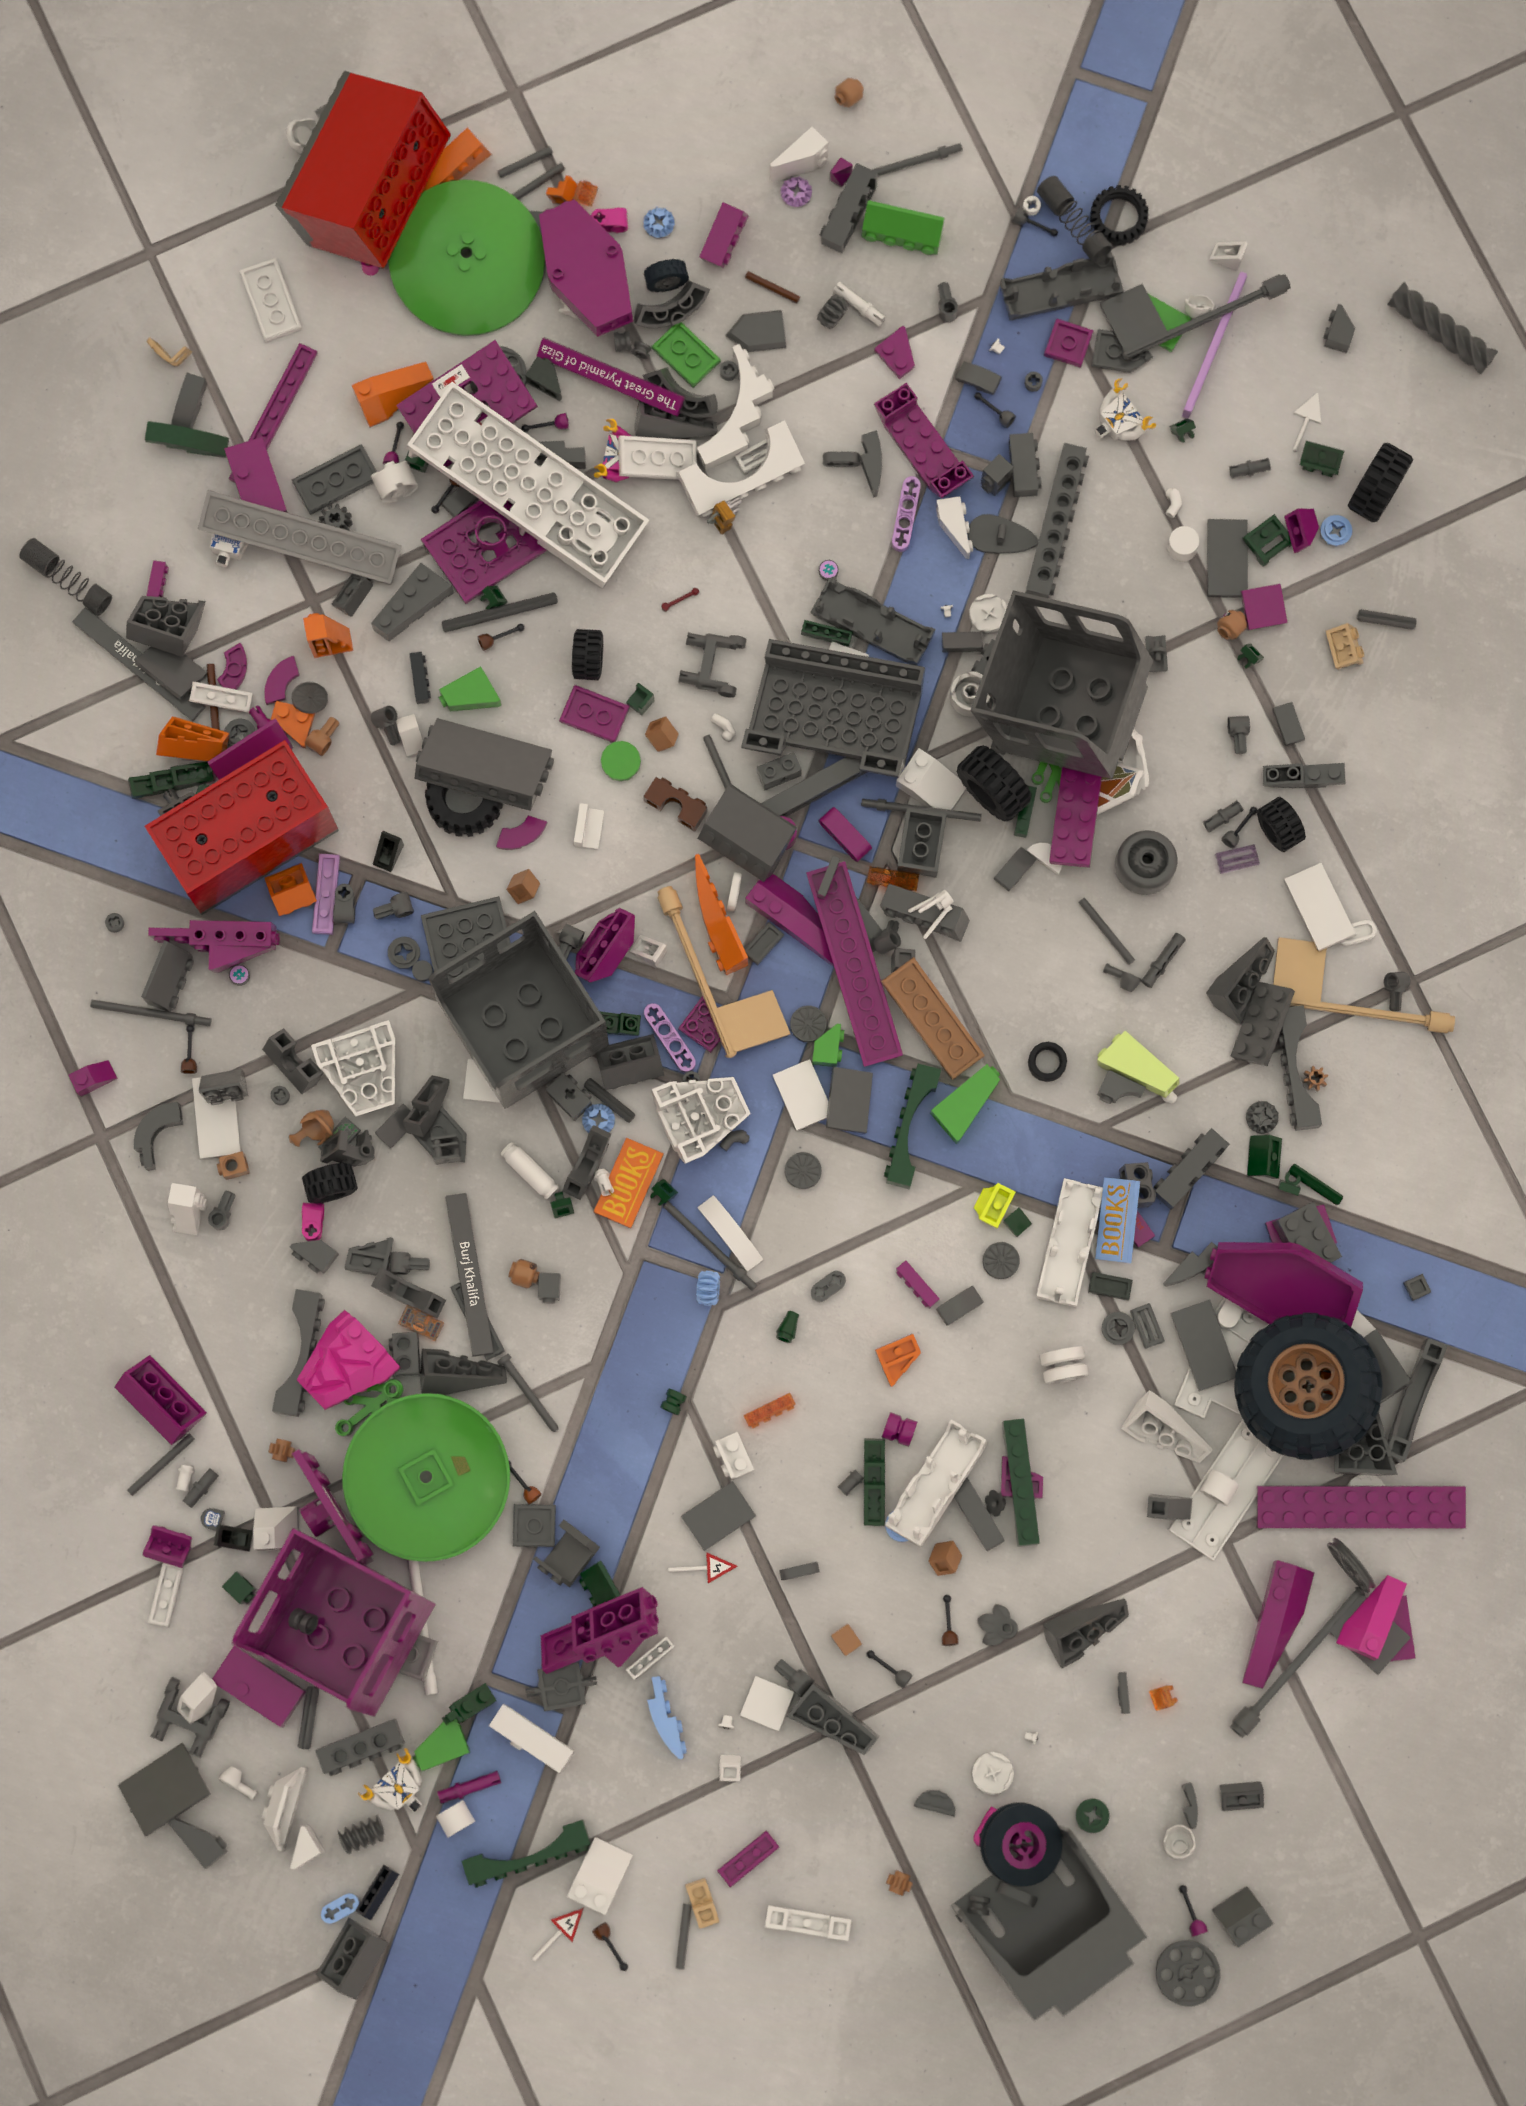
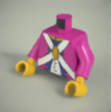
M611 418L606 420L610 423V427L607 425L603 426L604 431H612V434L609 433L603 464H598L594 467L600 471L594 473V477L599 478L602 476L604 479L619 482L629 477L619 476L618 437L631 435L620 426H617L616 420Z

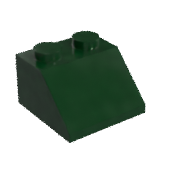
M602 1561L597 1562L580 1573L582 1578L579 1582L584 1591L587 1589L590 1591L592 1597L589 1600L593 1607L621 1596Z

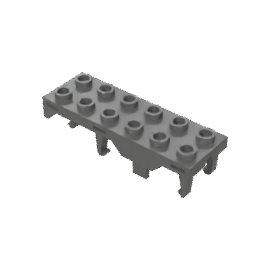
M1109 252L1105 259L1097 263L1092 262L1090 259L1082 258L1073 260V262L1064 264L1057 269L1051 270V267L1047 266L1044 272L1015 279L1002 278L1000 281L1010 321L1114 297L1124 292L1112 252Z
M835 577L828 579L821 595L811 610L812 615L839 629L851 631L853 636L908 664L916 666L919 664L935 634L934 628L915 622L896 612L894 607H886L875 598L860 590L840 584Z

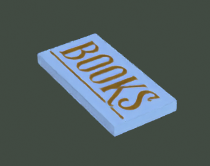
M1104 1177L1095 1259L1124 1263L1132 1262L1140 1181Z

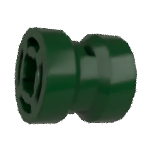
M668 1388L666 1400L662 1401L660 1408L679 1416L681 1411L680 1405L685 1403L687 1396Z

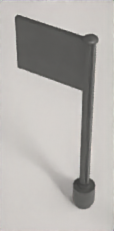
M1278 274L1263 281L1259 290L1169 331L1166 330L1143 283L1101 302L1100 306L1123 349V359L1128 361L1129 358L1262 297H1267L1269 300L1286 293L1291 288V285L1285 274Z
M1355 1587L1356 1590L1258 1702L1253 1707L1247 1708L1245 1706L1232 1720L1233 1724L1230 1728L1238 1736L1243 1738L1245 1735L1248 1736L1261 1721L1259 1719V1712L1329 1633L1338 1639L1344 1623L1367 1599L1362 1589ZM1392 1622L1377 1660L1374 1661L1352 1650L1350 1651L1379 1675L1411 1637Z

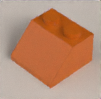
M302 863L264 878L279 916L290 914L301 907H308L317 901Z

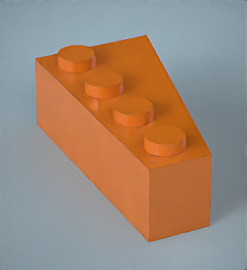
M466 128L444 148L423 192L436 185L461 179L492 154Z

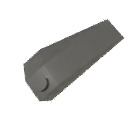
M1263 937L1217 977L1206 992L1215 1008L1240 1024L1245 1018L1256 985L1260 981L1262 974L1267 972L1275 952L1267 937Z
M1123 1598L1070 1612L1043 1624L1046 1641L1059 1666L1064 1668L1079 1660L1085 1655L1083 1651L1091 1644L1095 1646L1100 1642L1098 1640L1099 1637L1106 1631L1111 1632L1129 1616L1127 1601Z

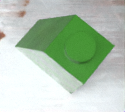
M481 666L439 689L441 696L438 698L442 706H447L450 712L493 708L502 705L500 698Z
M454 1720L446 1725L443 1721L414 1751L416 1756L413 1757V1760L421 1771H425L471 1753L460 1723Z

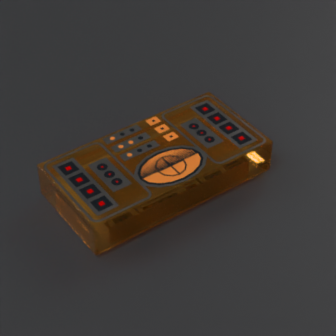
M407 1305L398 1324L436 1342L444 1322Z

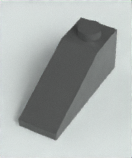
M178 1818L168 1822L204 1869L209 1868L228 1852L225 1849L227 1844L220 1836L216 1837Z

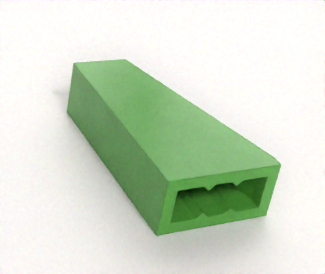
M986 1064L930 1112L932 1117L955 1144L960 1142L1000 1081V1074L993 1066L989 1067Z

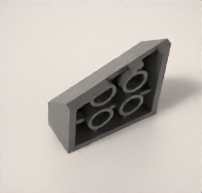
M141 596L127 620L126 639L183 657L198 630L205 601L198 600V603L187 602V599L168 601L164 597Z
M1379 1412L1367 1433L1359 1442L1353 1444L1342 1453L1335 1455V1474L1398 1475Z

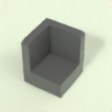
M895 948L891 956V973L911 958H915V949Z

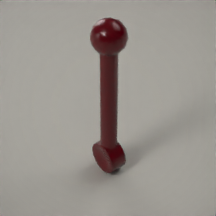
M693 588L691 592L674 601L663 603L661 605L662 610L668 611L670 606L692 595H698L699 589Z

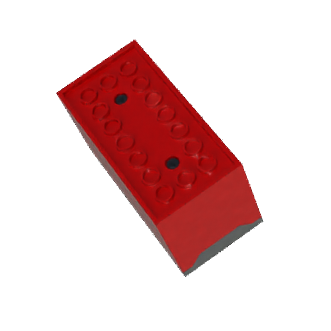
M344 71L338 79L337 85L332 95H330L318 123L312 130L311 136L304 146L303 152L298 162H296L289 179L286 181L285 187L278 197L275 206L307 246L384 269L451 133L422 92Z
M286 740L144 826L201 915L339 831L327 804Z

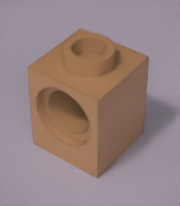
M243 1151L219 1157L220 1163L217 1164L219 1175H223L226 1180L250 1174ZM230 1162H237V1168L234 1171L227 1169Z

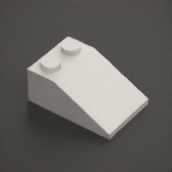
M811 127L770 164V181L775 183L813 172L818 167H823L828 161V141Z
M918 748L896 780L897 788L923 805L932 808L952 810L966 790V787L956 775L920 748Z
M595 1837L567 1897L606 1915L633 1855Z

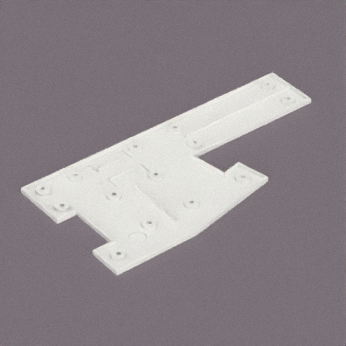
M1225 1297L1214 1311L1216 1317L1226 1299ZM1245 1309L1234 1327L1230 1329L1220 1327L1236 1370L1240 1355L1250 1343V1339L1260 1329L1270 1325ZM1304 1361L1301 1368L1308 1371L1312 1368L1313 1363ZM1189 1367L1173 1406L1204 1419L1212 1401L1240 1415L1234 1392L1235 1379L1198 1391ZM1292 1372L1284 1375L1286 1382H1292L1295 1379V1374ZM1307 1383V1386L1303 1387V1389H1306L1309 1393L1315 1386ZM1289 1393L1285 1397V1401L1288 1403L1296 1400L1294 1393ZM1308 1402L1305 1404L1304 1410L1312 1412L1316 1405ZM1242 1419L1191 1495V1519H1175L1169 1531L1214 1561L1257 1497V1486H1264L1284 1455L1274 1451L1271 1452L1269 1447L1251 1433ZM1211 1470L1218 1471L1239 1484L1228 1506H1224L1200 1492Z

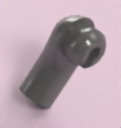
M744 1130L731 1131L719 1146L723 1150L728 1151L734 1142L746 1144L750 1137Z

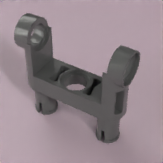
M688 632L686 645L703 647L704 655L700 672L692 673L680 670L678 683L696 685L698 689L718 692L721 696L734 698L737 691L736 687L728 685L727 682L710 679L716 647L736 650V648L743 649L746 646L747 639L738 635L725 637L708 633L704 636Z
M171 1677L164 1692L165 1697L156 1715L158 1721L150 1737L163 1742L169 1725L174 1723L195 1732L197 1736L189 1753L201 1758L208 1740L210 1741L213 1738L220 1720L225 1716L230 1701L221 1698L217 1707H214L207 1725L197 1720L190 1724L180 1713L171 1710L179 1692L178 1687L180 1684L179 1679Z

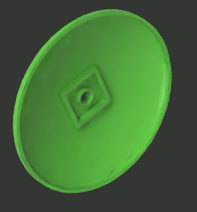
M455 180L436 185L421 194L388 259L394 288L412 314L428 326L439 331L454 335L472 336L490 333L507 326L529 307L543 279L545 253L542 235L535 219L516 197L506 190L486 182ZM463 249H470L472 255L469 258L462 257L461 251Z
M430 1393L414 1394L385 1404L371 1414L359 1427L345 1455L342 1474L343 1492L352 1519L373 1544L403 1559L422 1562L438 1561L457 1556L469 1550L492 1530L501 1516L507 1501L510 1486V1466L505 1446L499 1434L488 1419L478 1410L450 1396ZM423 1471L431 1472L432 1479L430 1482L424 1483L420 1480V1474Z

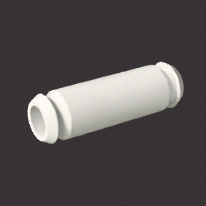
M509 1143L502 1150L501 1157H504L505 1161L539 1195H543L544 1199L549 1200L559 1190V1185H556L554 1180L522 1148L515 1146L516 1143Z

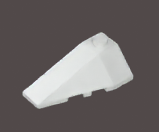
M1150 1390L1136 1403L1121 1427L1122 1430L1141 1442H1145V1440L1157 1444V1448L1163 1449L1165 1447L1175 1451L1176 1455L1198 1463L1212 1452V1448L1165 1400Z

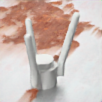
M945 889L908 910L909 913L915 910L922 913L933 905L939 910L944 909L925 933L924 939H927L944 916L952 910L950 905L954 901Z

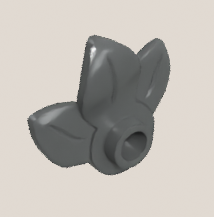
M995 1604L993 1614H984L977 1619L980 1627L986 1631L982 1642L989 1646L1000 1645L1004 1639H1011L1018 1632L1017 1623L1010 1618L1009 1610L1002 1605ZM1007 1624L1010 1625L1009 1632L1004 1631V1626Z

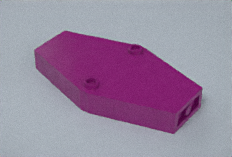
M575 199L563 202L560 206L547 209L539 214L548 280L552 291L597 337L633 322L624 256L620 244Z
M1218 1242L1217 1249H1212L1210 1260L1213 1261L1212 1266L1207 1267L1204 1279H1207V1287L1266 1323L1271 1324L1274 1320L1287 1315L1318 1313L1319 1315L1331 1318L1335 1317L1352 1327L1363 1292V1282L1305 1247L1296 1243Z

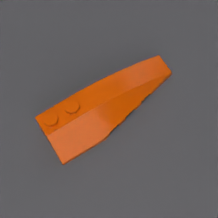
M696 854L697 891L703 921L710 939L708 946L712 954L715 952L717 954L718 960H716L720 972L724 970L725 974L729 975L747 967L748 956L730 917H726L727 914L723 902L717 898V890L709 880L710 876L700 855Z

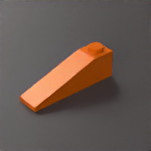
M425 361L369 377L353 384L352 388L369 427H372L392 417L393 413L398 410L397 404L431 383L434 378Z

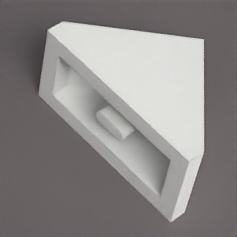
M1246 241L1216 242L1209 260L1238 271L1248 243Z
M415 714L397 719L396 724L407 757L417 755L419 750H423V740Z
M640 935L630 952L656 968L666 954L667 949L664 943Z

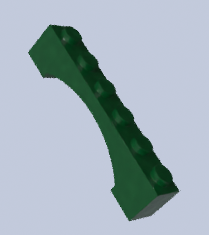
M919 1063L916 1069L912 1068L909 1079L913 1080L912 1087H907L904 1099L908 1100L907 1106L902 1107L899 1116L900 1119H903L901 1127L897 1126L894 1138L898 1139L896 1146H891L889 1157L893 1159L891 1166L886 1165L884 1177L887 1178V1184L906 1189L911 1187L916 1167L911 1165L908 1153L910 1123L922 1100L931 1091L936 1092L941 1069Z
M1024 1419L1003 1421L1002 1428L1010 1474L1017 1547L1038 1545L1040 1540Z
M584 1819L562 1826L564 1831L554 1842L530 1856L513 1860H494L485 1858L482 1853L462 1860L468 1884H474L475 1888L487 1884V1879L494 1877L495 1881L506 1878V1873L514 1870L515 1874L526 1871L528 1865L535 1864V1867L547 1864V1859L555 1857L556 1860L568 1857L567 1852L575 1850L576 1853L588 1850L587 1845H590L591 1841Z

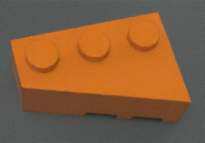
M313 613L303 618L307 641L314 658L354 651L348 627L323 614Z
M172 716L159 734L156 755L209 761L227 749L229 733Z

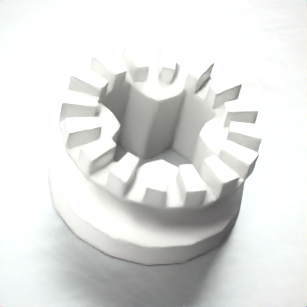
M1029 196L1024 200L1023 210L1029 216L1037 215L1041 202L1037 197ZM1034 202L1035 208L1029 209V204Z

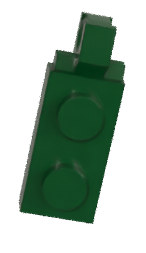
M484 1683L451 1704L449 1707L451 1712L442 1717V1720L446 1725L454 1720H457L458 1723H463L497 1700L487 1684Z

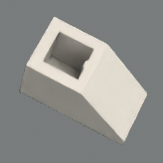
M205 1672L201 1673L180 1697L177 1710L190 1724L210 1714L217 1685Z

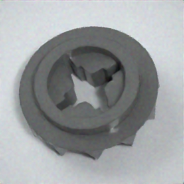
M235 719L227 724L224 732L229 733L228 745L230 747L240 741L239 737L235 738L237 736L236 728L242 733L245 732L244 738L255 731L250 721Z
M399 937L389 945L388 958L399 969H408L420 958V948L412 938ZM402 945L406 951H411L407 954V960L402 955H398L402 951Z
M1258 1101L1248 1108L1246 1121L1253 1131L1268 1133L1276 1127L1279 1113L1274 1105L1267 1101ZM1265 1109V1116L1269 1119H1265L1260 1125L1261 1121L1257 1114H1261Z
M1123 1312L1109 1314L1102 1323V1334L1107 1341L1114 1345H1123L1134 1335V1322L1130 1316ZM1116 1322L1119 1326H1126L1121 1330V1337L1117 1331H1110L1115 1327Z

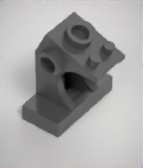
M340 1130L322 1144L320 1162L327 1164L331 1161L349 1163L353 1167L365 1165L375 1159L374 1147L371 1144L372 1136L369 1135L368 1130H365L362 1134L357 1135L356 1146H352L347 1142L348 1132Z

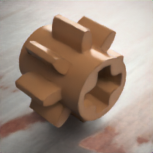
M1312 1066L1311 1073L1309 1071L1304 1072L1307 1078L1302 1083H1307V1090L1315 1088L1318 1092L1320 1085L1323 1087L1327 1085L1324 1079L1328 1077V1074L1324 1075L1322 1072L1323 1067L1315 1070V1067ZM1313 1075H1315L1316 1078L1319 1077V1081L1317 1083L1315 1080L1311 1079Z
M276 1439L275 1444L270 1443L268 1452L273 1454L272 1459L287 1462L288 1457L293 1458L292 1453L295 1452V1448L291 1447L292 1442Z
M896 1870L894 1875L889 1873L886 1884L890 1885L889 1891L903 1896L905 1891L910 1893L913 1882L909 1881L910 1875Z

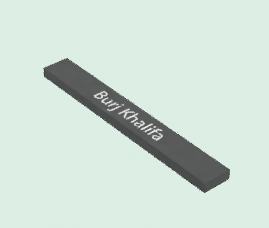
M86 607L72 621L73 624L192 722L206 708L204 704L189 702L190 692L179 700L135 664V660L142 653Z
M467 1194L447 1195L445 1199L472 1357L493 1354Z

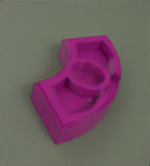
M241 642L224 652L226 668L223 674L217 678L221 687L237 690L245 678L247 657Z
M294 655L277 664L269 674L264 693L266 705L286 700L285 692L288 684L300 676Z
M528 815L526 820L518 827L511 829L502 828L496 848L515 850L534 842L543 833L547 821Z

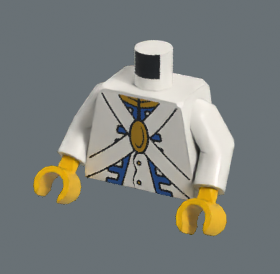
M1122 378L1114 382L1115 388H1112L1106 395L1099 409L1101 425L1094 430L1100 439L1109 433L1114 441L1119 439L1122 441L1136 440L1147 432V428L1154 429L1156 427V423L1148 425L1149 420L1153 417L1147 416L1143 419L1123 392L1120 394V390H1125L1128 387V383H1125L1122 388L1119 386Z
M404 1748L406 1753L404 1757H400L398 1753L396 1754L399 1763L371 1789L367 1785H363L367 1792L365 1794L358 1792V1795L363 1800H368L376 1807L390 1811L400 1810L406 1805L413 1813L423 1805L415 1796L421 1790L420 1768L410 1756L407 1748Z

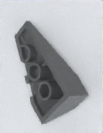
M640 400L638 401L635 436L673 439L717 434V423L703 417H689L680 413L679 416H675Z
M422 1349L421 1394L447 1395L507 1383L506 1368L483 1360L479 1362L467 1360L468 1356L461 1355L460 1358L449 1355V1351Z

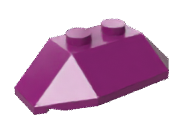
M618 908L614 913L607 915L597 923L576 954V976L591 983L611 976L634 943V914Z

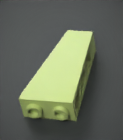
M1126 1031L1122 1034H1117L1113 1038L1112 1044L1107 1049H1102L1097 1056L1098 1066L1107 1071L1111 1070L1164 1098L1180 1084L1177 1075Z

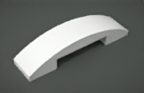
M714 1195L697 1207L747 1272L764 1260Z
M768 1905L765 1927L848 1941L852 1920Z

